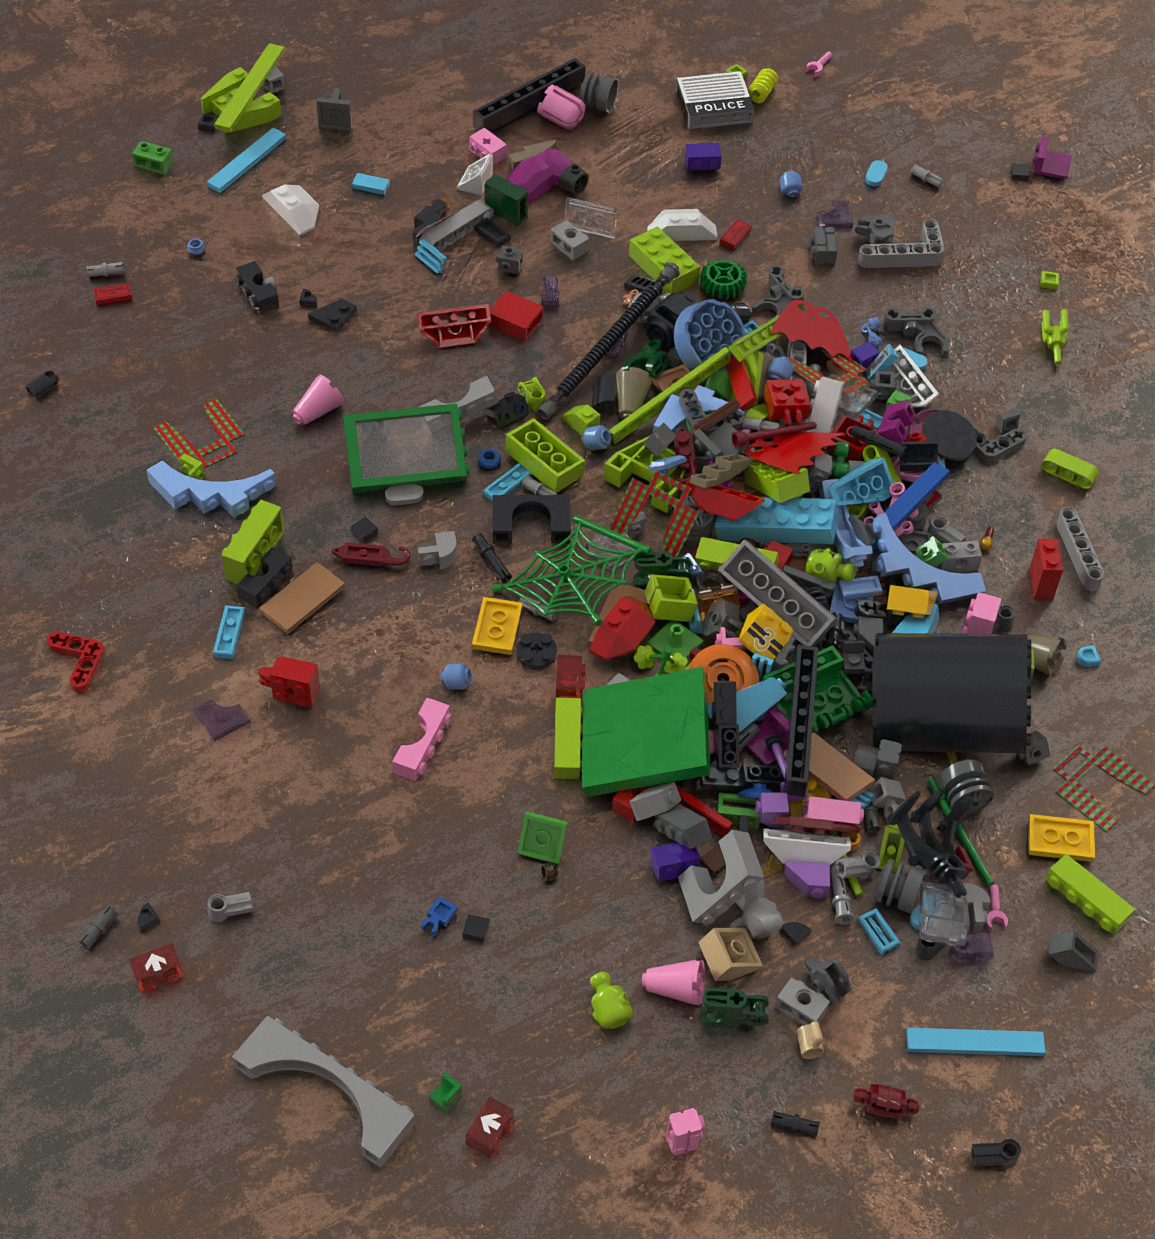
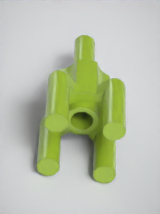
M1067 309L1060 311V326H1051L1049 310L1042 311L1043 342L1047 343L1048 348L1054 351V364L1057 366L1062 364L1061 349L1066 347V342L1068 341L1069 319Z

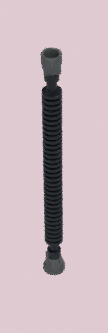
M666 263L664 265V269L659 273L660 276L656 279V283L649 285L560 383L557 387L558 392L540 405L537 409L540 417L548 420L552 416L563 396L568 397L659 296V289L663 288L666 284H670L674 278L680 275L679 267L676 264Z

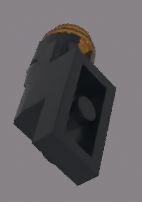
M437 198L416 211V216L414 217L415 229L413 231V244L415 246H420L419 239L422 234L417 236L423 228L441 220L449 212L451 205L446 198Z

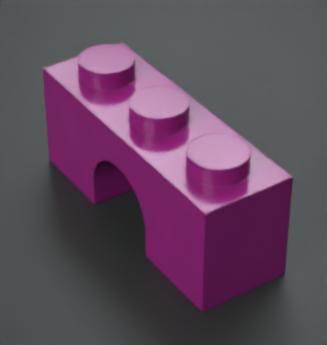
M909 400L888 406L876 434L897 443L905 441L908 435L905 426L911 425L916 416Z

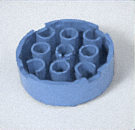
M715 299L705 300L688 306L677 318L674 328L675 349L685 366L692 371L724 347L729 350L728 347L735 339L745 335L744 326L736 311L727 303L715 301ZM730 351V359H731V358L734 357V355H733V353ZM725 365L724 367H722L721 369H719L718 371H720V370L727 371L726 365Z

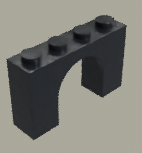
M493 495V543H512L513 522L519 516L529 513L539 514L548 520L551 527V543H561L571 534L570 495Z

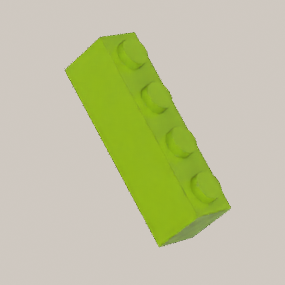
M701 537L695 557L696 563L704 570H719L740 544ZM757 548L778 567V552Z
M556 698L554 779H579L580 771H582V758H580L582 741H580V736H583V724H580L581 719H583L581 698Z
M1065 854L1048 872L1046 881L1053 888L1058 889L1070 902L1080 907L1087 916L1096 920L1104 930L1115 935L1130 921L1135 908L1069 855Z

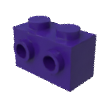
M719 143L686 144L685 162L687 171L721 168L722 155Z
M676 842L651 848L650 864L658 881L679 877L690 866L700 867L701 857L696 847L689 849Z

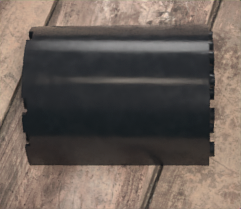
M877 633L875 636L872 681L874 704L872 706L873 746L879 748L881 740H889L900 743L902 745L901 751L1026 754V746H1031V733H1027V727H1031V705H1027V699H1031V639H1027V634Z

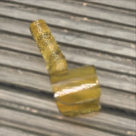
M775 854L770 856L767 865L762 869L763 875L770 870H779L782 862H773L776 859Z

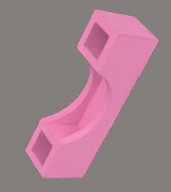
M426 698L418 713L419 725L425 730L426 734L415 744L401 745L392 761L394 774L417 781L420 774H424L428 758L433 757L435 745L441 741L444 733L443 730L445 726H449L452 719L450 705L430 698Z

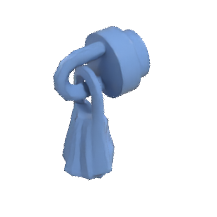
M872 317L868 319V323L861 327L862 333L869 332V343L873 347L878 348L881 345L882 339L875 332L879 330L881 324L877 317Z

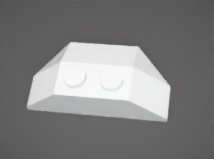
M282 185L262 195L263 199L300 236L315 229L319 204L300 185Z
M698 209L663 210L647 227V231L658 226L673 241L718 239L716 225Z
M899 345L894 349L899 357L887 371L894 372V382H897L896 390L912 397V408L926 407L940 394L904 348Z
M763 829V842L783 864H786V861L831 865L851 849L850 837L830 834L815 835L812 832L798 833L792 830Z

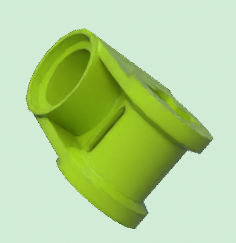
M533 377L530 381L518 382L520 395L525 396L529 408L537 412V409L545 401V390L540 385L537 377Z

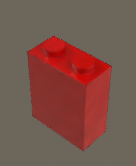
M506 291L497 299L496 304L489 308L491 323L488 326L526 341L543 320V306Z
M1038 539L1029 568L1034 599H1054L1063 572L1058 539Z

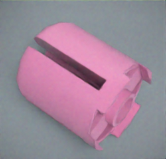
M549 86L544 92L547 95L543 103L539 102L537 112L565 130L575 128L583 119L585 112L584 102L558 86Z

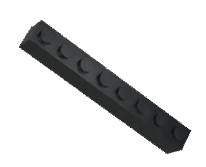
M574 58L473 111V127L478 131L485 128L491 132L538 107L539 102L543 103L547 95L544 92L549 86H558L568 91L582 84L585 79L586 66Z
M804 645L797 646L794 662L783 793H787V795L805 797L808 785L818 647Z

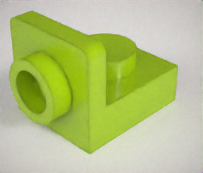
M184 453L180 457L183 472L189 477L202 480L205 475L203 463Z

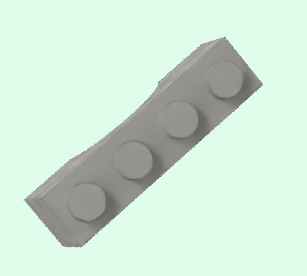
M485 376L470 383L468 394L455 403H457L458 410L461 409L462 419L499 403V400L488 376ZM434 399V400H432V401H430V402H428V403H426V404H424V405H421V406H419V407L435 406V405H445V404H454V403H442V402H440L439 400ZM451 414L424 417L431 433L452 424Z

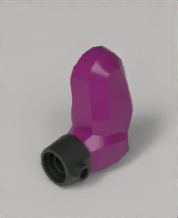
M547 148L520 162L506 180L528 191V204H531L541 195L551 190L552 187H560L569 193L578 195L586 188L589 175L579 165L573 163L558 150Z

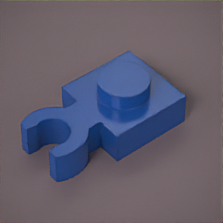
M439 896L427 911V917L429 918L422 922V931L428 926H432L431 936L434 937L438 933V926L441 924L446 927L457 913L458 907Z

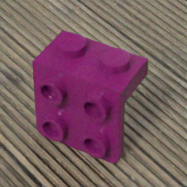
M1042 136L1041 142H1037L1035 150L1038 153L1034 154L1033 163H1036L1034 173L1066 179L1072 156L1046 150L1049 137Z
M774 706L766 711L765 721L758 725L760 732L746 745L764 765H772L777 761L774 752L768 750L765 739L769 735L779 734L783 741V746L781 747L783 754L787 750L789 720L782 711H778Z

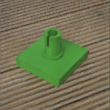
M671 620L647 642V645H650L652 651L656 654H663L666 646H672L673 652L671 656L679 652L687 659H689L690 651L694 647L700 649L704 644L702 638L675 620Z
M527 811L524 815L517 853L559 864L568 822Z

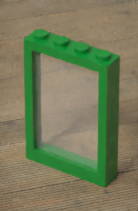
M457 403L343 415L352 494L387 490L394 486L412 484L426 486L466 481L467 475H470L469 463H465L464 458L467 457V447L462 443V439H465L464 427H460L462 411L461 409L458 410Z

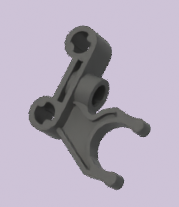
M771 266L769 268V294L771 298H762L760 301L753 303L752 313L756 314L762 309H772L777 313L775 316L777 317L793 300L800 299L804 301V290L801 287L792 288L784 280V268L782 266Z
M924 307L920 313L901 314L896 308H888L885 311L882 323L883 328L887 331H903V334L907 337L917 335L914 342L916 353L922 355L924 351L922 344L932 341L941 346L942 356H948L950 350L948 338L934 323L936 311L933 308Z

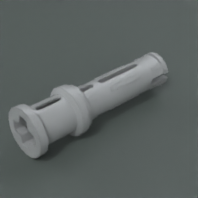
M834 862L830 865L831 882L834 892L832 905L836 909V923L845 925L852 923L855 920V916L851 912L850 905L852 900L847 895L845 879L837 876L835 872L836 864Z

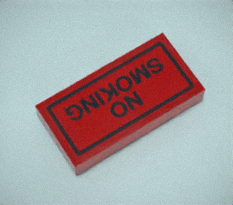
M736 219L722 235L719 243L735 250L751 231L752 225Z
M129 283L93 289L96 305L132 300Z

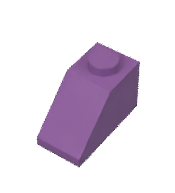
M761 793L759 801H756L755 804L756 814H759L761 823L772 829L783 830L784 825L774 822L775 817L787 818L788 816L787 793Z
M786 861L784 876L805 896H812L813 898L828 897L830 864Z

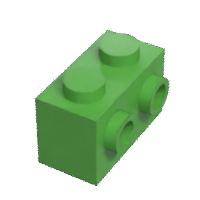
M140 141L132 152L134 167L165 175L174 163L172 149Z

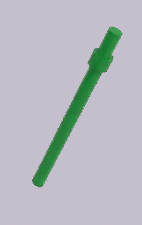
M935 778L927 781L933 793L941 790ZM944 791L937 804L942 807L947 816L952 811V808L947 801V795ZM960 823L956 828V834L986 886L990 887L994 884V881Z

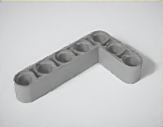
M931 218L923 221L920 235L922 243L866 244L861 246L858 265L863 268L940 265L944 253V244L938 222Z

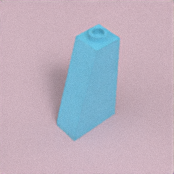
M934 604L931 615L924 614V618L912 617V613L909 612L892 633L934 634L940 619L938 605Z
M771 677L736 692L739 732L787 694L784 690L787 687L780 678L776 680L774 677ZM712 702L708 703V717L711 721Z

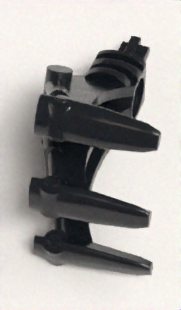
M937 790L916 811L912 812L909 818L908 812L921 794L920 791H916L892 815L888 816L886 826L897 824L905 841L904 845L909 854L908 864L910 866L916 867L920 865L925 870L933 871L938 883L950 885L956 898L966 896L967 890L962 880L966 876L967 871L955 852L954 835L956 828L970 811L973 801L969 799L962 801L940 821L936 829L945 833L943 844L940 845L933 832L930 812L941 799L944 791ZM912 823L919 824L921 838L915 831Z

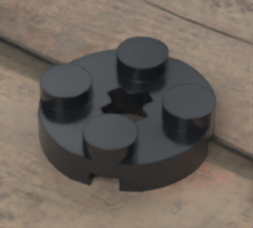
M530 633L520 637V641L517 644V658L520 663L522 661L523 664H526L527 668L542 670L549 667V664L556 660L557 645L550 634ZM540 649L541 651H539V654H535V651L532 650Z

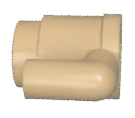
M815 1021L797 1029V1040L804 1059H813L824 1053L821 1044L823 1035L819 1022Z

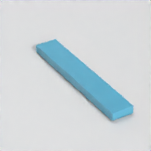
M272 128L209 179L207 186L221 193L286 139V134Z
M907 1028L906 1030L908 1052L1044 1056L1046 1053L1043 1032Z

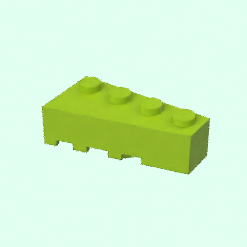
M752 458L753 462L744 469L746 484L779 503L792 498L802 497L804 493L810 491L808 471L805 468L798 467V471L801 474H795Z

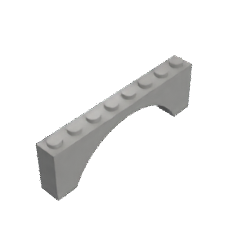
M267 1015L232 1056L234 1067L251 1079L279 1070H300L320 1075L339 1086L354 1102L362 1119V1155L380 1168L415 1126V1115L411 1108L406 1105L401 1106L395 1102L394 1097L389 1093L384 1092L383 1094L377 1090V1087L371 1081H364L358 1077V1074L352 1068L348 1067L346 1069L340 1065V1062L334 1056H327L315 1043L309 1044L300 1033L294 1030L290 1031L277 1018L272 1019Z

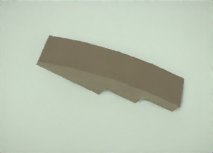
M740 454L716 457L715 464L703 467L702 474L691 475L690 483L703 488L717 486L741 473L753 462V459Z

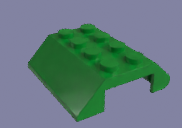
M833 645L818 652L812 733L818 732V727L827 728L829 725L853 716V711L862 712L864 709L866 710L874 706L873 698L868 691L864 690L862 697L846 674H844L842 670L844 659ZM794 663L763 676L764 680L774 677L776 680L780 678L787 688L784 690L787 694L773 706L778 711H782L788 720H790Z

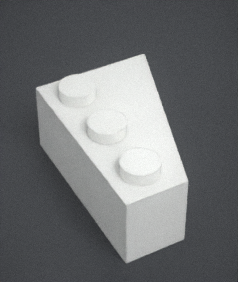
M826 377L816 381L814 392L817 393L815 399L811 400L810 410L812 412L811 416L806 419V423L815 422L817 427L806 432L831 433L833 431L832 428L837 417V409L845 382Z

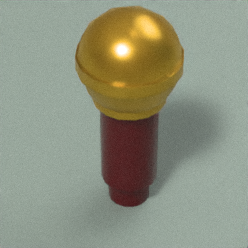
M991 526L986 530L985 537L980 540V547L985 551L993 547L992 537L994 528Z

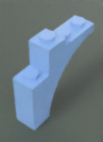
M697 385L694 391L705 415L711 414L728 403L722 399L715 398V391ZM671 394L653 426V432L663 422L675 434H677L681 426L685 428L686 418L679 404V396ZM739 408L738 411L742 412V413L744 414V417H745V415H746V410L743 412V411ZM695 410L689 412L692 416L699 415Z

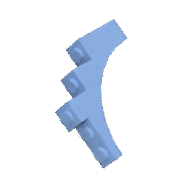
M164 461L147 469L149 483L174 509L185 505L191 500L204 514L221 505L233 518L245 513L249 509V502L251 500H255L258 496L276 486L275 473L271 469L256 476L229 482L195 479L172 469Z
M839 479L824 480L818 483L820 499H831L827 488ZM840 505L838 506L839 518L832 548L837 549L838 554L842 555L843 564L851 563L855 565L857 572L858 568L864 566L863 560L873 553L872 545L867 546L859 539L848 520L850 516L847 506Z
M886 513L878 514L873 519V530L878 535V548L882 552L875 562L876 569L880 572L881 577L904 573L903 582L908 588L921 589L931 587L930 591L938 592L935 601L937 605L977 597L978 592H986L981 572L962 574L937 569L921 561L902 544L893 531Z

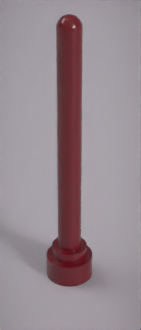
M808 422L749 434L742 431L734 432L731 436L732 444L735 448L743 447L748 441L812 430L817 427V424L815 422Z

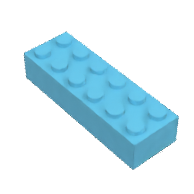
M762 497L765 498L764 503L737 520L730 521L726 520L724 516L717 515L715 523L717 537L720 541L740 542V539L747 537L752 538L756 542L761 541L765 543H770L771 540H774L778 543L834 544L839 511L836 499L792 498L779 503L772 498Z

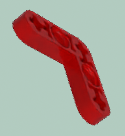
M62 632L49 634L47 643L51 651L79 658L70 677L72 690L76 693L87 691L105 655L103 643L98 640ZM75 643L81 644L80 648L78 649H72L70 647ZM87 663L93 665L92 668L87 670L82 668Z

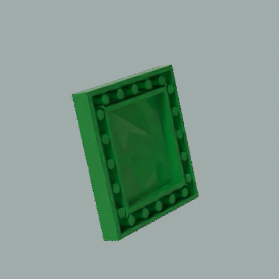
M703 667L583 690L582 789L586 797L710 775L707 677Z

